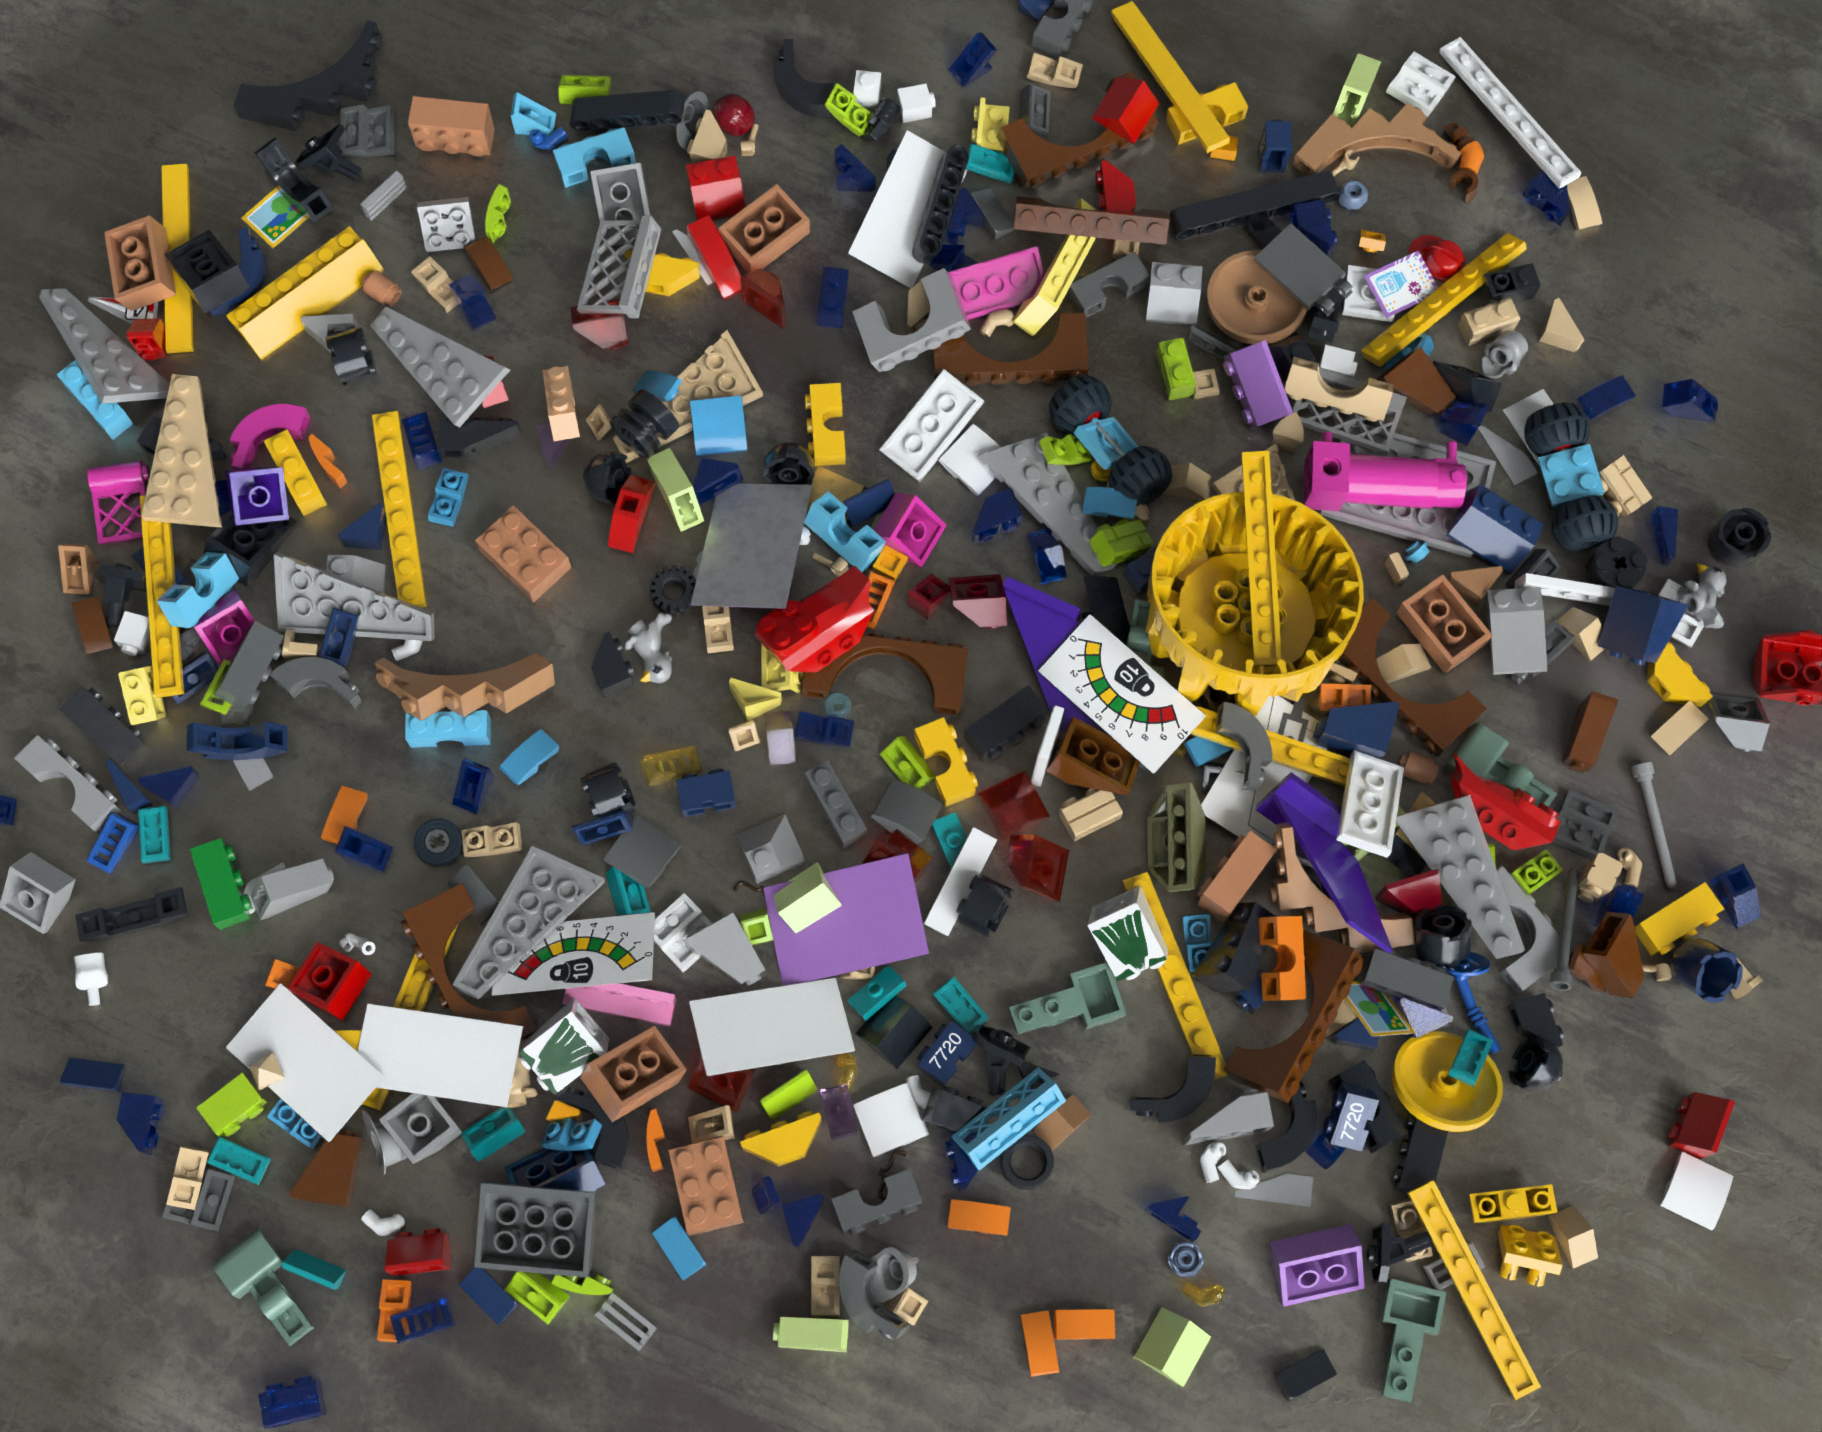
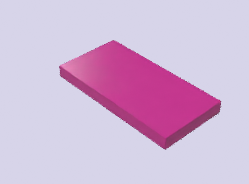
M1038 247L948 272L954 281L968 320L987 315L993 311L1021 305L1023 301L1034 296L1045 276Z

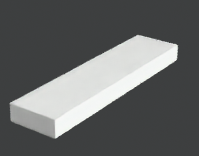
M1525 573L1515 581V589L1541 587V593L1545 596L1610 606L1615 591L1613 587Z
M974 827L971 829L923 923L924 925L945 936H949L959 916L956 913L957 907L962 898H968L971 892L969 885L976 874L980 875L997 839Z

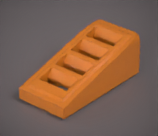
M870 571L868 576L871 582L869 591L882 596L881 601L869 597V602L877 605L878 608L877 611L874 610L872 614L874 618L869 621L867 627L875 630L896 582ZM873 582L885 586V592L872 587Z

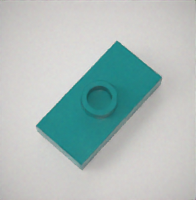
M972 143L968 146L969 160L966 170L1008 184L1013 181L1014 170L1005 154Z
M166 806L138 809L141 862L145 864L171 860L168 808Z
M956 812L934 820L932 824L950 870L967 839Z
M888 965L847 1001L866 1021L903 990L907 984Z
M954 976L933 993L935 999L956 1024L970 1035L977 1030L979 1025H983L989 1020V1017Z
M1467 1029L1448 1075L1474 1087L1493 1040Z
M218 1137L207 1160V1163L257 1185L260 1184L271 1162L270 1158L222 1137Z

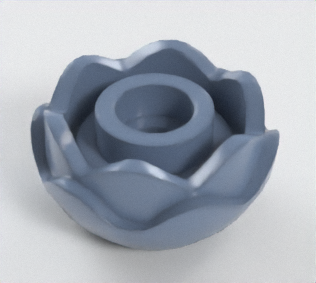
M1358 180L1345 181L1338 188L1341 195L1338 201L1341 206L1348 210H1357L1368 200V190Z
M1178 1242L1171 1248L1168 1254L1170 1268L1181 1277L1196 1275L1204 1262L1201 1251L1193 1242ZM1183 1257H1187L1188 1261L1184 1262Z

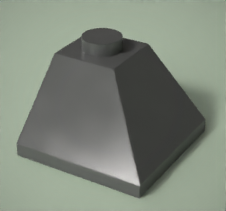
M1710 692L1713 697L1708 701L1714 719L1733 746L1745 752L1752 750L1762 751L1770 722L1760 699Z

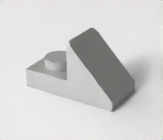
M353 314L301 317V322L306 332L327 350L325 337L358 328Z

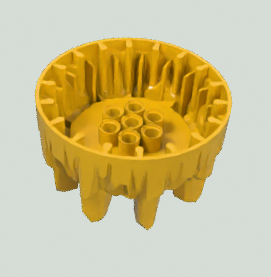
M1244 491L1225 493L1198 502L1175 519L1163 534L1155 552L1149 577L1147 596L1151 606L1146 632L1149 633L1148 640L1154 656L1157 658L1170 657L1177 667H1182L1178 691L1188 701H1196L1208 685H1210L1215 690L1220 689L1228 694H1234L1236 705L1244 708L1253 716H1257L1268 696L1275 697L1279 695L1298 702L1302 693L1315 690L1326 676L1334 661L1342 655L1361 617L1364 601L1363 580L1359 564L1349 544L1340 532L1319 513L1302 503L1284 496L1272 494L1282 660H1278L1276 666L1254 667L1252 635L1246 632H1252L1251 611L1244 609V607L1250 608L1249 587L1242 585H1249ZM1219 595L1226 596L1228 599H1223ZM1221 619L1229 620L1231 623H1226Z

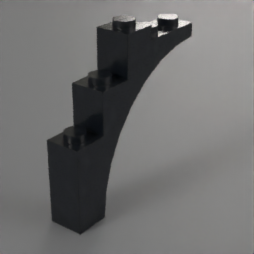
M367 20L359 38L350 50L334 65L318 75L282 86L260 87L241 84L233 105L238 117L297 131L299 123H302L304 120L305 110L333 116L335 108L340 106L341 96L368 102L371 93H375L377 88V79L372 71L375 63L374 54L376 48H380L382 43V34L379 32L377 23Z

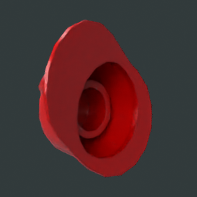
M1423 235L1416 238L1410 245L1409 255L1419 251L1431 275L1442 282L1448 281L1466 266V259L1461 248L1450 240H1443L1433 235Z

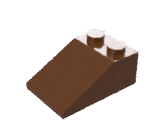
M1073 716L1059 734L1046 772L1068 784L1128 795L1140 761L1114 738Z

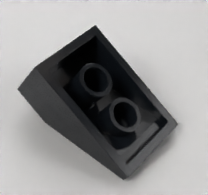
M210 230L164 254L204 313L217 309L221 304L240 296L244 291L250 289L237 263Z
M232 514L222 524V528L218 527L206 538L204 554L206 552L225 553L239 577L238 582L247 587L265 569L274 554L295 528L297 521L289 517V520L235 525Z

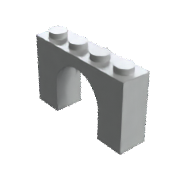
M945 268L921 279L930 302V314L926 323L912 334L896 335L892 333L885 312L876 301L852 311L870 363L879 372L891 370L896 364L905 360H912L918 354L928 349H936L941 343L959 338L965 332L971 330L954 281Z
M1501 867L1497 872L1511 912L1523 920L1529 932V945L1526 952L1500 973V976L1512 991L1518 995L1557 965L1560 935L1552 927L1551 919L1545 913H1541L1535 906L1534 898L1531 895H1527L1520 888L1517 881L1511 875L1512 872ZM1453 903L1451 905L1453 907L1459 908L1456 903Z

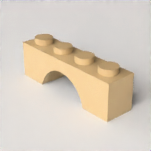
M1293 357L1284 390L1288 397L1295 400H1302L1304 398L1313 401V404L1320 407H1327L1329 405L1338 408V411L1345 414H1352L1353 412L1361 414L1363 418L1369 421H1384L1393 394L1394 384L1368 378L1361 386L1355 389L1338 390L1329 386L1323 380L1319 370V363Z

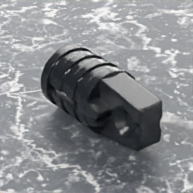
M881 98L867 121L869 125L863 137L868 142H875L880 136L885 135L897 114H899L900 106L890 98Z

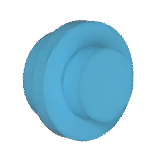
M1415 541L1405 550L1408 553L1405 559L1416 564L1430 552L1426 547L1428 544L1425 541L1422 543Z

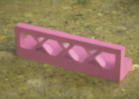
M616 983L566 988L562 1004L565 1006L575 997L584 1009L588 1011L671 1027L677 1000L675 994Z

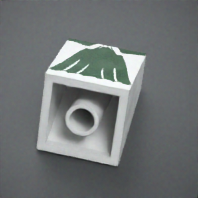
M1137 886L1092 907L1088 927L1117 981L1134 979L1140 975V971L1149 967L1150 969H1156L1165 963L1168 948L1141 886Z
M574 997L521 1044L519 1059L528 1070L532 1068L538 1075L537 1081L546 1091L549 1089L555 1095L580 1076L588 1063L607 1053L610 1038Z

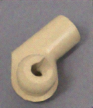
M1008 309L993 311L989 313L979 332L983 336L990 338L996 326H1012L1015 316Z
M1626 847L1621 848L1617 853V857L1627 872L1624 885L1637 888L1642 870V862L1633 850Z

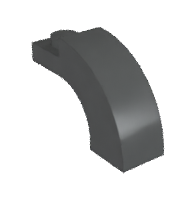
M320 657L297 658L280 665L270 673L275 683L293 698L307 688L322 686L336 692L354 709L362 702L357 694L360 690L348 680L350 676L346 669L328 659Z
M1223 702L1218 707L1216 733L1227 735L1240 745L1245 758L1242 790L1254 791L1259 787V784L1262 785L1264 780V769L1261 766L1266 767L1272 762V748L1269 737L1262 724L1250 712L1238 705Z
M853 1250L845 1255L840 1268L839 1290L843 1305L853 1322L866 1334L875 1328H879L878 1331L883 1336L896 1340L906 1333L910 1323L885 1308L878 1301L873 1289V1276L878 1264L857 1250Z

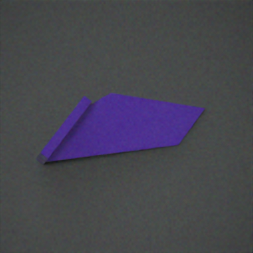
M1007 576L1003 588L1050 712H1052L1055 705L1064 708L1059 730L1062 731L1074 716L1104 733L1102 727L1038 671L1080 625L1078 621L1081 616L1080 608Z
M1290 772L1257 803L1256 811L1275 825L1287 822L1293 827L1294 838L1300 844L1345 922L1384 951L1391 953L1393 950L1360 864L1342 842L1336 840L1342 808Z

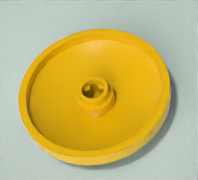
M1442 1031L1425 1032L1407 1040L1399 1049L1393 1061L1391 1077L1397 1097L1412 1115L1437 1129L1462 1132L1484 1125L1496 1112L1503 1095V1083L1497 1066L1490 1056L1487 1055L1474 1087L1449 1076V1070L1464 1037Z

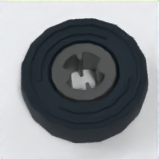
M442 818L430 819L424 822L417 829L414 836V850L418 858L425 864L433 867H442L454 862L460 855L463 847L462 835L458 827L451 821ZM440 837H444L442 839L445 843L443 847L437 846L436 849L432 848L435 846L432 842L433 839L438 840Z

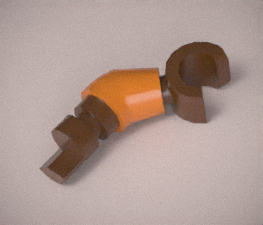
M1449 123L1444 126V129L1454 145H1457L1458 151L1461 152L1459 171L1452 176L1450 187L1455 188L1458 184H1466L1469 188L1465 190L1464 199L1468 203L1476 196L1478 187L1477 173L1484 160V153L1480 143L1469 137L1470 133L1465 126L1459 127L1457 123Z

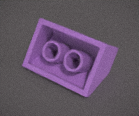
M1266 340L1223 356L1225 359L1223 362L1225 372L1233 380V393L1242 404V417L1245 423L1250 425V428L1293 414Z
M1351 1224L1270 1242L1271 1262L1283 1307L1365 1288L1362 1245Z

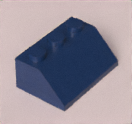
M1480 484L1465 492L1463 505L1460 509H1457L1446 536L1495 567L1502 566L1503 572L1510 575L1533 549L1544 524Z
M543 1148L504 1167L512 1185L592 1192L606 1185L590 1149L560 1151Z

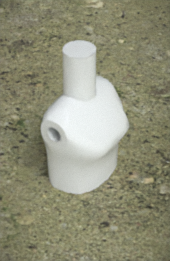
M104 953L75 956L76 987L80 990H87L89 1006L100 1005L99 988L108 984Z

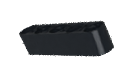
M676 90L576 98L573 100L569 125L578 131L620 129L623 127L678 124L683 119L686 97L682 92Z
M962 145L951 146L940 159L912 249L913 257L919 263L925 264L930 262L942 248L969 160L968 151ZM951 156L955 157L958 163L953 162ZM944 178L951 182V186L945 183ZM937 200L941 201L945 208L940 207ZM930 223L935 224L938 230H934ZM923 245L928 246L931 253L926 252Z

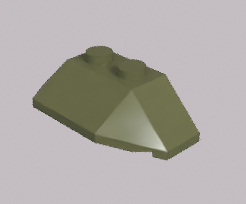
M1189 782L1165 786L1162 791L1163 794L1147 817L1148 870L1168 892L1195 889L1206 869L1205 814L1194 786Z

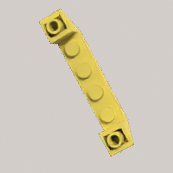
M1082 198L1078 199L1074 207L1096 210ZM1066 235L1034 296L1023 301L1012 321L1014 324L1031 336H1034L1058 310L1096 237Z

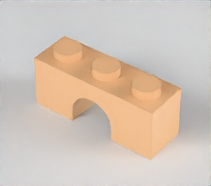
M568 366L542 370L548 416L554 441L580 437Z

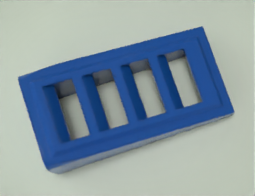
M111 813L86 861L108 873H112L139 829V823L120 813ZM120 824L126 827L125 832L116 828V826ZM113 833L121 837L120 842L111 838V834ZM105 843L115 847V851L113 852L104 847ZM101 852L111 859L108 862L98 857V854Z

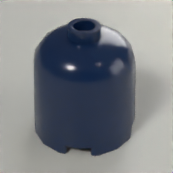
M1692 938L1684 941L1676 948L1671 958V971L1674 978L1707 1002L1717 1003L1726 1000L1724 996L1732 988L1736 990L1742 979L1743 966L1738 963L1736 955L1706 939Z

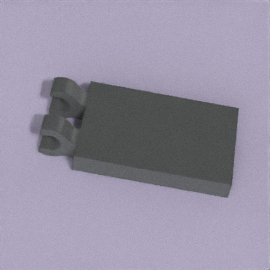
M1291 223L1254 257V261L1304 307L1310 310L1315 305L1326 317L1335 310L1333 308L1335 304L1328 297H1325L1332 288L1345 300L1353 293L1351 290L1353 286L1343 279L1345 271Z

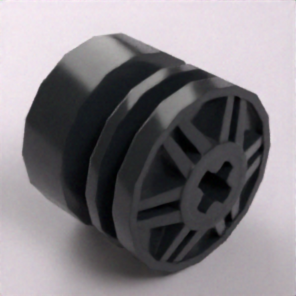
M640 389L628 402L632 412L621 408L618 412L619 416L615 415L609 423L615 434L630 450L644 459H649L654 454L653 450H658L661 447L657 437L668 440L680 426L672 412L650 392Z

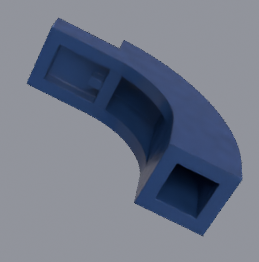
M249 228L238 229L241 247L239 268L250 289L244 291L240 296L221 304L217 309L210 310L212 316L230 313L258 293L264 284L267 274V259L262 249H259L257 237L252 236Z
M264 721L244 728H221L192 722L187 724V751L201 753L203 758L217 760H249L272 757L287 752V726Z

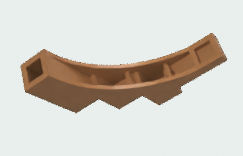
M1407 102L1391 122H1388L1381 113L1375 112L1371 108L1352 128L1348 126L1345 120L1331 114L1296 153L1292 167L1304 176L1319 173L1329 164L1343 157L1348 150H1353L1352 153L1373 148H1397L1429 156L1448 171H1451L1456 165L1461 152L1453 144L1447 143L1440 138L1433 129L1425 127L1424 124L1427 116L1424 115L1421 109L1413 107Z
M536 653L505 667L467 675H432L413 672L398 667L384 657L375 662L377 670L376 679L380 686L387 688L401 698L404 711L420 721L446 706L462 717L467 716L487 703H490L493 707L500 709L504 713H508L555 685L553 663Z
M1287 822L1276 824L1277 832L1273 833L1275 848H1279L1280 859L1276 860L1278 874L1282 875V877L1272 879V887H1269L1270 902L1274 903L1280 911L1307 907V909H1304L1306 925H1309L1315 932L1342 929L1339 931L1340 943L1355 948L1358 953L1373 951L1374 949L1379 950L1380 947L1345 922L1333 900L1323 894L1309 879L1296 855L1293 827ZM1405 912L1379 914L1391 948L1415 944L1412 917Z

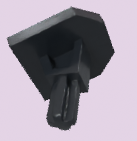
M341 123L321 137L313 136L304 145L306 149L294 163L298 170H304L314 164L331 174L336 170L355 181L359 178L362 171L359 166L341 157L343 151L336 144L346 130Z
M102 563L92 564L90 573L101 583L106 584L104 600L108 601L106 624L119 627L123 617L124 603L129 601L132 589L147 592L146 577L132 571L131 567L125 564L116 563L115 566Z
M979 1025L972 1039L986 1050V1070H989V1093L994 1096H1001L1005 1094L1006 1070L1010 1062L1020 1067L1028 1054L1030 1046L1014 1039L1013 1035L1005 1030H996Z
M1381 1223L1373 1227L1372 1245L1367 1247V1262H1371L1373 1284H1384L1387 1282L1390 1265L1408 1259L1412 1254L1432 1247L1433 1242L1429 1233L1423 1231L1403 1239L1401 1237H1391V1223Z

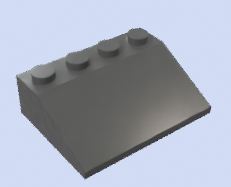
M481 1182L474 1268L588 1278L593 1267L596 1192Z

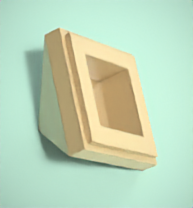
M601 404L586 419L598 441L611 428L609 423L611 418Z
M753 720L728 728L735 751L760 743Z
M274 1052L249 1065L258 1090H262L284 1078Z

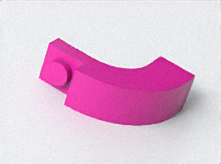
M274 404L262 407L245 417L235 428L230 438L235 448L230 460L233 470L251 468L255 454L264 443V440L287 429L292 439L303 441L311 419L307 409L291 404Z

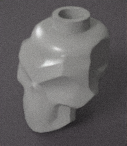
M1508 330L1497 337L1492 343L1486 344L1483 350L1484 357L1480 362L1482 375L1496 379L1502 377L1503 374L1511 375L1515 373L1520 365V360L1528 351V344L1523 335L1517 331Z

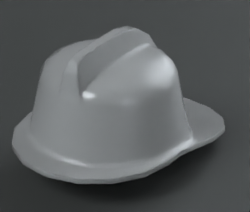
M363 1110L364 1124L375 1149L379 1170L382 1175H385L386 1167L405 1160L407 1156L383 1124L373 1123L369 1114Z
M888 1247L870 1258L878 1264L873 1276V1289L879 1302L892 1299L904 1291L916 1279V1263L919 1262V1258L912 1257L907 1251Z

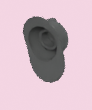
M701 91L685 96L682 122L672 124V127L676 129L678 144L685 150L688 149L690 140L696 137L697 132H695L698 119L703 118L705 111L709 108L708 98Z

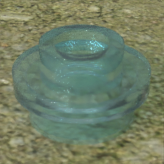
M842 693L832 694L825 702V711L833 719H843L851 711V701ZM839 703L843 706V709L836 711L833 706Z

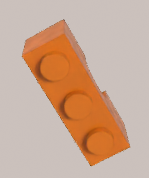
M1302 916L1259 918L1260 945L1271 946L1276 951L1278 959L1276 968L1272 972L1261 973L1263 1001L1306 999Z

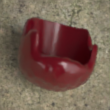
M727 94L719 98L712 107V114L721 131L733 137L744 135L754 124L755 113L752 106L738 94Z

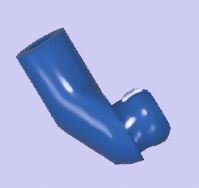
M559 127L551 135L543 134L539 130H533L529 135L531 144L534 147L546 150L554 149L568 137L562 127Z

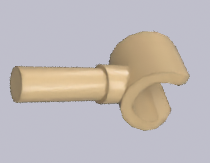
M757 124L752 126L749 141H741V156L755 155V137L759 127Z
M1348 150L1341 163L1331 171L1334 177L1344 169H1354L1359 157L1355 160L1349 159L1353 150Z
M814 553L812 556L813 559L829 567L837 577L849 569L847 567L848 563L842 557L833 562L817 553Z
M1642 964L1643 971L1655 972L1657 981H1667L1672 977L1671 968L1668 964Z

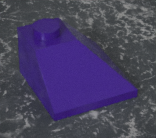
M283 467L225 470L228 497L235 525L289 520Z

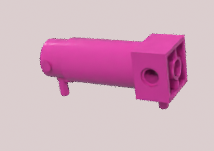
M1325 431L1322 433V441H1313L1304 460L1303 504L1314 510L1340 511L1343 503L1431 509L1433 507L1460 509L1465 498L1467 483L1466 467L1464 464H1458L1457 443L1455 441H1448L1446 443V458L1395 457L1350 453V443L1332 442L1333 433Z

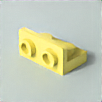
M981 97L980 106H975L974 121H978V128H973L971 143H976L978 146L1005 154L997 139L1000 128L1008 124L1010 107L985 104L986 98Z
M761 643L762 687L774 691L790 689L796 693L802 692L804 673L787 671Z
M152 666L119 673L131 725L167 717L162 697L157 698L154 694Z

